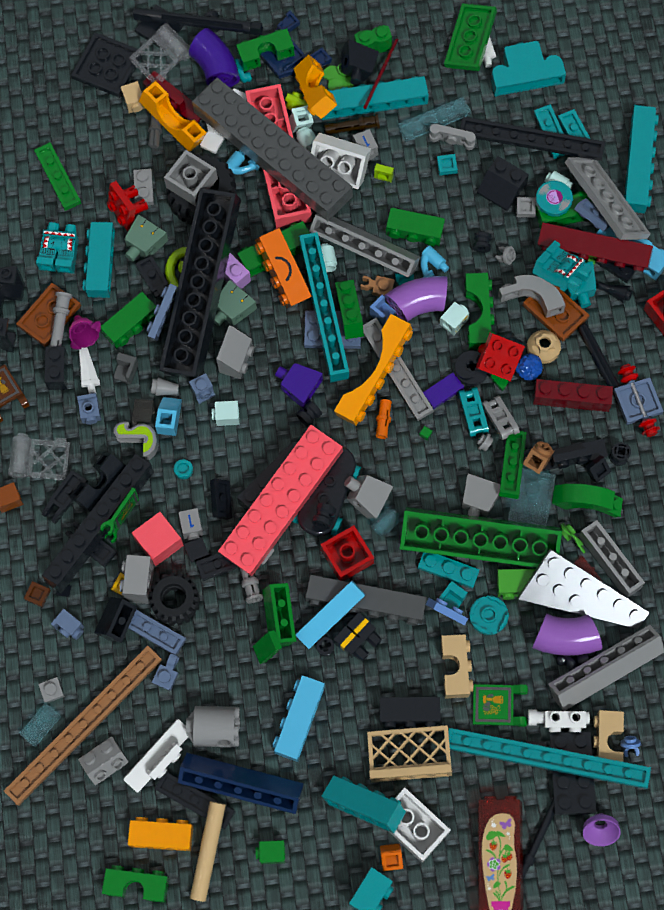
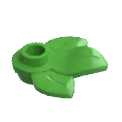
M341 63L338 66H328L323 70L324 76L322 78L329 80L328 90L354 87L350 83L351 77L342 73Z
M560 524L562 535L567 541L573 539L584 554L583 542L574 535L576 531L570 524Z

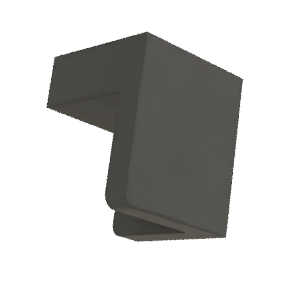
M118 353L116 358L118 366L114 379L132 384L139 365L137 358Z

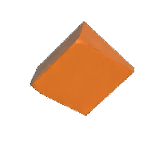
M400 844L380 846L383 871L403 869Z

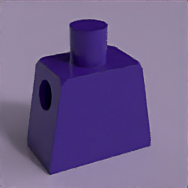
M294 363L289 371L280 366L275 374L276 377L283 380L281 382L282 392L303 409L323 381V373Z

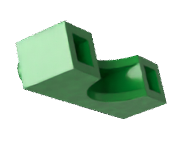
M466 273L465 297L474 301L481 310V317L475 323L468 326V350H478L481 344L486 343L490 332L495 334V331L491 329V325H494V314L490 313V308H493V297L489 296V291H492V279H488V273Z

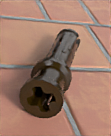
M378 113L365 117L360 115L358 119L324 124L326 135L359 129L362 132L365 129H380Z

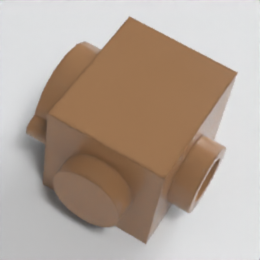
M538 441L530 450L523 465L540 474L555 451L549 443Z

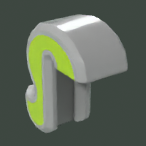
M125 421L119 422L114 427V434L119 443H143V457L146 461L151 460L156 455L158 440L154 429L150 425L142 423L131 428L129 422Z

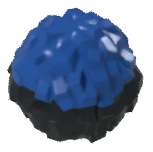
M524 354L518 362L514 372L515 376L525 383H532L536 379L541 378L544 373L541 359L538 355Z

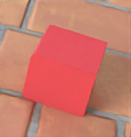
M161 512L132 532L134 540L144 553L151 557L154 566L159 565L184 546L180 536Z

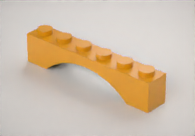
M390 314L381 330L383 346L376 369L361 386L342 396L334 410L338 417L357 426L358 422L363 421L366 415L365 410L368 405L371 406L375 400L374 395L377 390L383 387L386 374L392 371L394 367L393 362L396 357L399 358L404 349L403 345L412 337L413 329L410 323Z

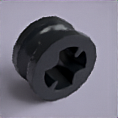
M322 637L317 641L316 647L320 655L329 656L333 653L334 643L330 638ZM323 642H327V645H331L330 647H328V651L320 649V647L323 645Z

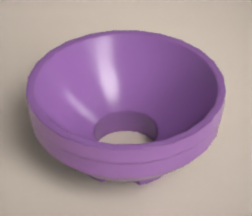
M596 814L586 820L583 825L584 839L594 846L611 845L619 839L621 834L619 823L609 815ZM596 821L606 822L604 825L595 824Z

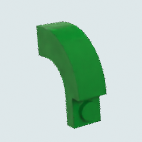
M561 484L554 486L552 504L565 510L573 508L593 509L616 518L621 517L623 498L616 496L615 491L603 487L586 484Z

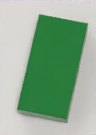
M272 630L255 643L253 648L259 663L262 664L266 663L282 649L276 632Z

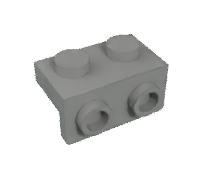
M112 736L78 759L94 785H97L128 764L127 758Z

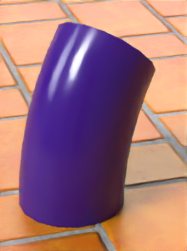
M209 28L201 30L190 45L189 56L201 67L207 85L209 86L216 78H219L228 87L236 85L240 81V76L231 51Z

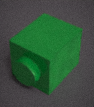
M284 840L260 841L259 847H256V859H260V864L285 863Z

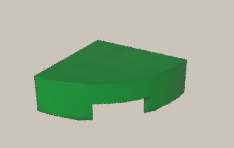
M493 374L490 376V379L503 392L507 387L508 380Z

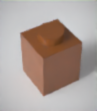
M14 482L0 487L1 513L24 505Z

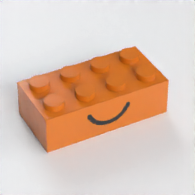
M280 228L257 238L254 245L255 250L264 259L262 262L263 267L272 276L270 281L274 289L277 288L280 293L278 298L282 306L285 305L286 308H289L312 297Z

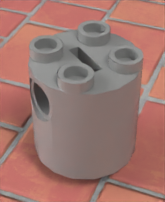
M195 706L194 711L186 718V734L194 744V747H239V707Z

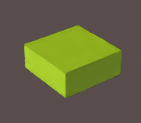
M376 163L374 178L392 182L394 168Z

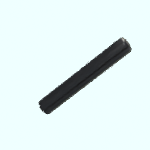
M588 324L580 325L578 331L606 385L613 386L614 390V388L619 387L616 377Z

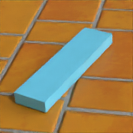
M351 580L295 634L296 637L310 649L366 594Z

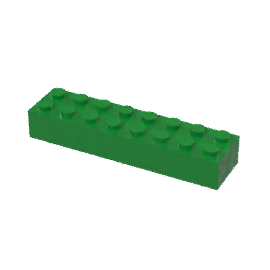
M406 507L400 549L537 568L549 549L559 554L562 528Z

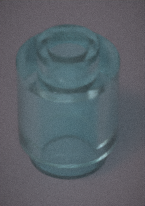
M386 508L377 519L373 520L371 527L382 537L384 534L387 535L400 522L398 519L400 516L394 509L391 508L389 510Z

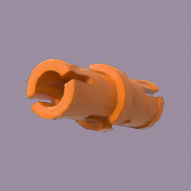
M387 399L380 400L379 413L376 416L377 430L375 437L379 439H386L388 437L392 401Z

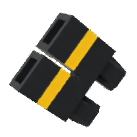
M360 612L333 639L336 646L343 649L351 658L355 657L361 662L369 655V652L363 646L368 642L372 647L376 648L382 641L376 633V628Z

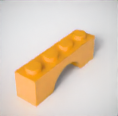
M308 54L293 68L296 74L295 79L300 84L299 89L304 94L303 99L308 104V111L313 116L317 115L322 119L337 106V102L329 90L323 85L318 86L324 76V71L321 64Z
M156 81L143 90L139 102L187 151L191 152L202 142L207 132L195 120L182 118L172 107L169 94Z

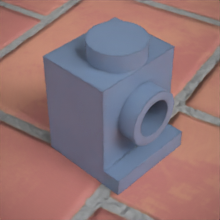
M206 373L189 381L190 389L198 404L216 396L213 385Z
M97 394L77 396L82 423L90 425L101 421Z
M65 609L51 623L53 628L66 638L71 636L77 640L83 633V624Z

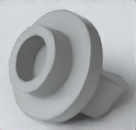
M512 246L499 247L503 255H496L495 258L499 262L510 265L516 258L514 248Z

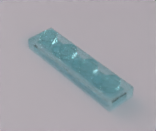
M461 97L398 124V128L405 142L428 133L432 124L445 126L471 115V110L464 97Z

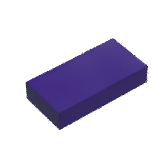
M451 373L424 391L423 394L434 410L455 396L458 391L463 390L464 386L455 374Z

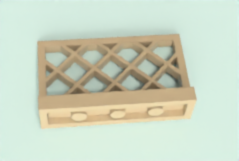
M448 725L367 732L371 782L452 776ZM444 731L445 738L440 744L431 738L435 732ZM415 733H421L426 737L420 746L411 740ZM401 734L406 740L398 748L391 740L395 735ZM381 736L386 742L377 749L372 743V737ZM428 740L437 746L431 755L422 749ZM408 742L417 748L410 757L402 751V748ZM388 743L396 749V752L390 759L381 752ZM440 749L446 754L447 762H437L432 757ZM419 751L428 757L423 764H417L412 760ZM400 752L408 760L403 765L397 766L392 760ZM379 754L387 760L383 767H374V759Z

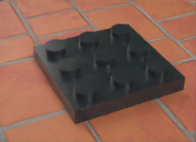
M95 32L71 77L76 81L120 98L122 95L121 86L128 84L143 56V51Z

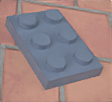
M169 284V287L165 286L161 295L163 301L161 305L157 304L154 311L156 316L154 322L150 321L146 330L148 337L158 341L175 301L178 287L173 284Z
M305 310L304 348H322L314 311ZM336 311L344 349H361V337L345 339L341 312Z

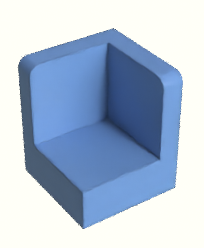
M381 295L370 306V316L373 319L377 318L382 326H384L390 314L396 315V311L385 302L384 295Z

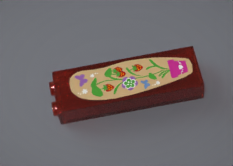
M484 796V800H479V910H523L522 801L517 799V796H504V800H496V796Z

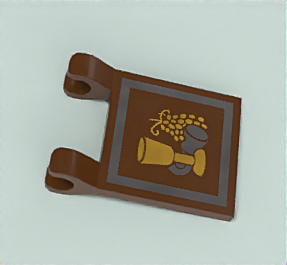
M6 365L1 366L0 408L16 398L24 409L30 406L28 400ZM0 415V423H1V422H3V418H2L1 415Z

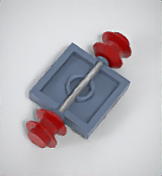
M626 364L620 367L618 375L623 376L621 382L627 385L614 388L613 392L626 425L641 421L639 428L644 429L642 435L652 437L658 433L657 431L660 427L654 425L657 419L651 417L663 414L664 411L650 377L635 382L639 376L638 373L633 372L636 367Z

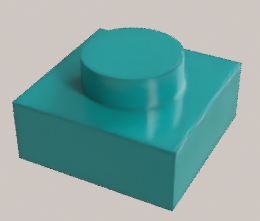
M455 154L437 156L439 176L457 174Z

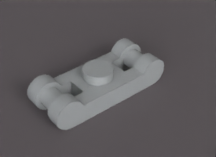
M432 124L430 126L429 139L432 142L441 140L452 145H463L467 150H472L475 147L476 135L473 132L439 124Z
M499 395L489 402L487 400L482 402L483 410L490 418L501 440L508 438L511 434L516 435L520 433L517 423ZM507 424L510 426V427H508V428H506V429H504V427H503V426H505V425H507Z

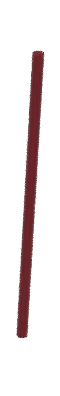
M397 38L394 40L391 49L384 61V64L377 76V79L371 89V92L364 104V109H367L368 104L374 94V91L381 79V76L398 42Z

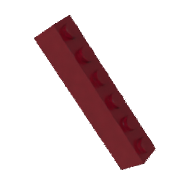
M542 223L538 246L542 247V251H546L555 240L561 244V249L569 254L578 255L579 259L588 260L593 258L596 259L597 263L601 264L612 262L616 267L625 268V266L633 267L632 270L638 272L649 269L654 249L653 246L620 240L614 237L548 223Z

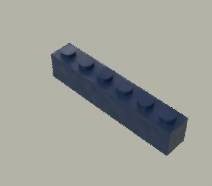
M186 753L178 778V783L293 814L297 812L304 783Z

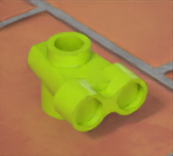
M293 91L292 94L288 93L285 99L287 102L286 108L289 110L307 106L308 104L302 98L303 94Z

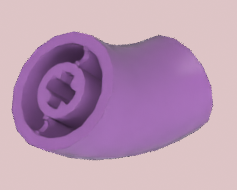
M447 276L423 277L408 281L386 293L385 299L390 307L396 311V314L406 322L423 313L444 311L447 295Z
M546 614L532 648L554 655H582L602 650V642L598 630L589 615L576 618H560Z

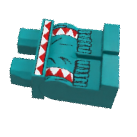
M49 222L47 230L43 229L41 248L36 264L39 270L56 272L57 269L58 272L74 274L79 243L77 228L73 224H67L65 232L59 231L60 225L58 223Z
M554 240L536 260L532 273L560 287V290L564 292L567 288L577 292L582 285V280L586 281L592 270L584 266L586 260L583 258L579 259L576 255L564 251L560 248L561 244Z

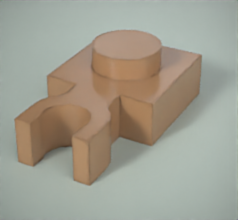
M363 276V281L369 284H361L360 289L366 291L371 289L373 290L372 295L385 296L386 293L393 289L395 279L376 276V280H372L370 277Z

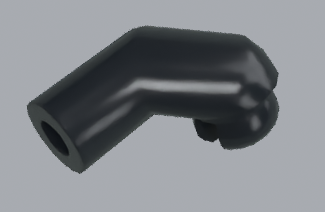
M566 655L556 656L557 664L560 666L565 664L568 671L578 667L572 657Z

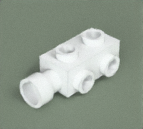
M528 709V726L544 724V728H549V732H561V728H569V732H581V728H586V724L590 723V713L586 711H537V709ZM553 714L557 715V721L552 720ZM573 714L577 715V721L572 719Z

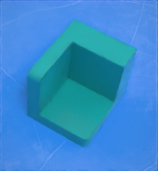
M451 581L439 599L447 602L446 607L450 609L453 606L459 608L466 599L468 592Z

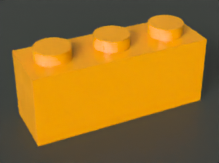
M136 817V821L130 820L128 846L134 848L191 851L193 826L188 824L189 821L176 820V823H168V819L157 818L156 822H149L148 818Z

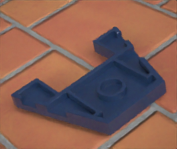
M290 10L287 12L284 20L280 21L277 25L276 30L287 29L290 32L300 25V21ZM293 40L295 56L278 61L273 52L266 51L260 55L279 79L294 75L295 71L293 68L306 57ZM323 48L310 55L321 66L332 62V58Z

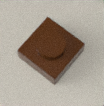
M32 581L23 599L43 608L51 590Z

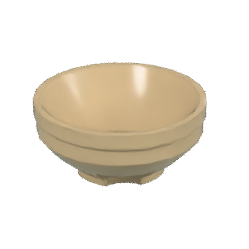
M537 331L528 339L526 345L527 353L538 355L542 364L551 363L560 354V340L551 331ZM541 339H548L550 346L547 348L541 347L539 341Z

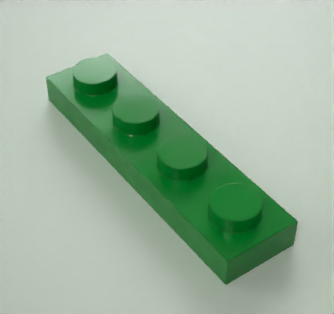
M51 142L34 149L64 210L67 211L82 204Z
M520 431V433L516 435L511 434L506 438L499 496L519 498L527 432Z

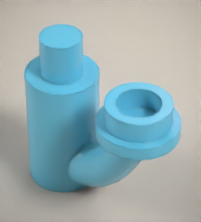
M240 150L235 151L226 162L235 175L244 174L254 169L259 170L260 166L250 159L248 161L249 165L239 167L245 160V154Z
M430 245L426 247L420 259L423 277L435 276L432 270H428V262L437 270L441 269L444 273L448 271L449 266L446 264V260Z

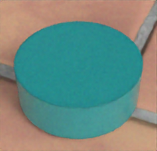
M186 459L178 460L174 465V473L179 479H188L193 474V466Z

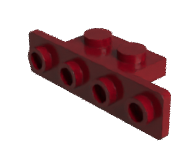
M153 71L143 81V85L146 88L156 81L169 94V100L174 110L186 120H195L197 123L201 120L194 113L192 100L157 72Z

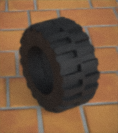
M200 153L195 154V156L216 168L218 179L215 184L219 187L217 191L237 194L233 171L225 161L221 162L219 157L214 156L212 158L211 154L207 153L204 156H200ZM166 188L168 202L174 215H178V219L182 222L186 220L187 224L192 225L196 206Z

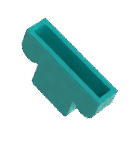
M538 41L520 42L504 48L503 60L505 65L496 66L492 71L491 78L494 96L564 84L566 72L563 61L559 56L551 55L544 60Z

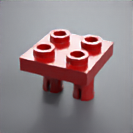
M114 181L109 186L107 206L117 216L118 223L128 231L134 222L135 215L148 210V204L144 199L132 204L130 199L139 195L137 188L132 185L122 190L117 181Z
M490 332L486 343L481 344L478 348V352L481 355L476 368L511 381L525 346Z

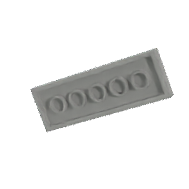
M581 157L567 158L565 164L569 171L577 179L579 185L587 193L588 198L592 200L617 238L620 240L647 239L650 236L648 229L597 160Z

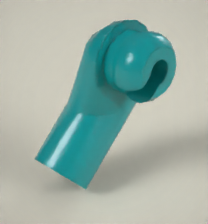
M235 59L240 81L243 83L250 82L252 80L251 73H244L240 60Z

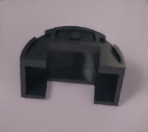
M17 266L0 268V349L13 353L17 335L14 332H7L9 319L1 318L4 299L23 300L25 283Z

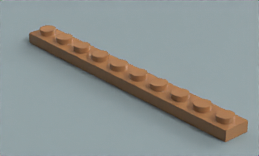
M147 646L37 756L4 792L19 806L151 673L162 659Z

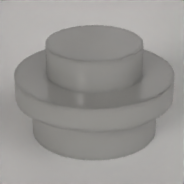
M491 434L481 435L477 441L479 445L477 449L486 451L494 440L490 437Z

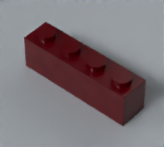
M536 379L533 405L609 412L612 405L613 386Z

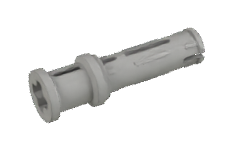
M56 292L55 294L57 296L56 305L53 308L55 317L49 347L62 345L66 316L70 314L68 308L72 294L66 292Z
M240 569L243 577L241 585L242 588H245L247 595L246 602L251 604L261 601L263 595L260 594L258 588V579L254 577V574L251 577Z

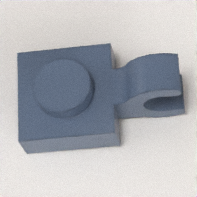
M170 654L166 667L161 664L159 665L152 680L153 684L171 691L179 674L174 671L179 661L178 656Z

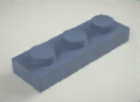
M138 610L135 611L128 627L129 630L176 656L186 641V638Z

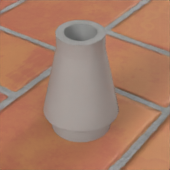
M159 377L157 379L153 378L151 393L155 394V396L177 395L179 384Z

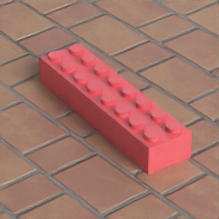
M281 84L245 91L248 103L293 138ZM262 168L276 229L289 227L293 223H300L302 221L304 223L312 222L310 207Z
M310 425L218 552L252 577L342 454L343 447L313 425Z

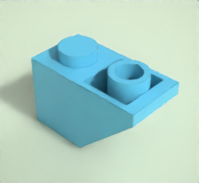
M162 398L158 407L155 424L157 434L177 435L182 399Z

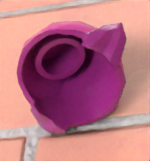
M76 315L69 327L70 347L74 350H80L95 344L101 329L100 321L93 322L88 318Z

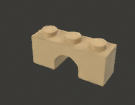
M466 635L442 636V659H452L459 667L455 674L444 675L445 699L469 697L470 692H473V680H469L468 672H472L471 660H467V652H470V640H466Z
M599 710L597 716H594L593 727L597 728V736H593V748H596L595 757L623 762V752L611 750L607 744V739L610 735H621L624 732V712Z

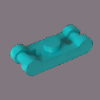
M474 387L469 391H458L469 436H476L477 433H489L478 388ZM473 397L474 401H467L468 398ZM480 421V425L474 426L473 422Z

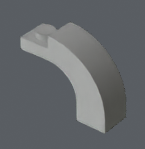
M515 276L513 284H505L499 288L498 297L500 302L526 296L539 302L546 318L564 313L566 305L558 289L538 276Z

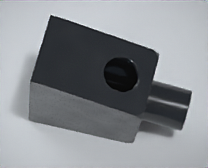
M350 39L341 48V71L343 74L351 77V84L360 85L361 81H365L371 75L379 51Z

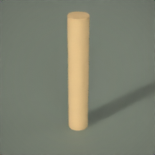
M214 801L209 803L190 899L206 902L226 804Z

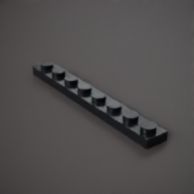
M463 117L460 127L461 130L473 132L476 135V139L598 161H602L606 141Z

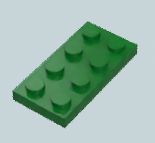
M473 4L461 5L444 61L445 68L480 70L497 13L496 7Z

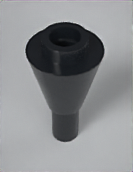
M599 282L597 289L608 292V294L622 303L629 301L633 292L630 290V286L608 285Z

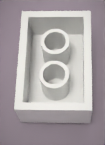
M319 132L313 140L311 153L347 181L353 188L359 189L365 178L371 148Z
M404 788L396 796V799L402 803L401 806L406 813L395 833H389L423 863L451 830Z

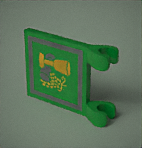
M133 487L112 518L104 522L100 527L101 531L105 527H110V531L104 539L108 535H113L111 543L116 542L118 530L139 501L136 489Z
M474 684L473 725L526 727L527 717H513L514 694L526 695L528 693V686Z

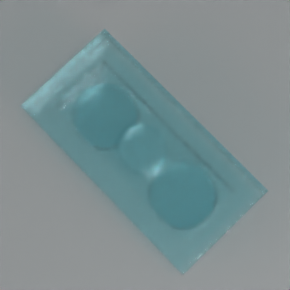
M45 703L19 734L36 747L62 716Z

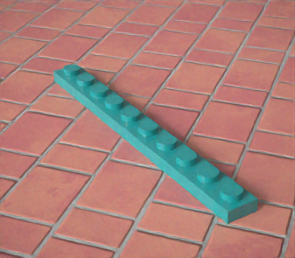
M449 728L448 731L450 750L648 789L651 767Z

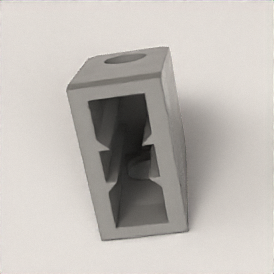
M468 473L462 508L468 510L467 515L477 517L483 515L487 517L499 497L500 484Z
M360 475L357 479L349 476L344 483V486L351 490L347 500L367 519L378 518L393 486L368 475Z

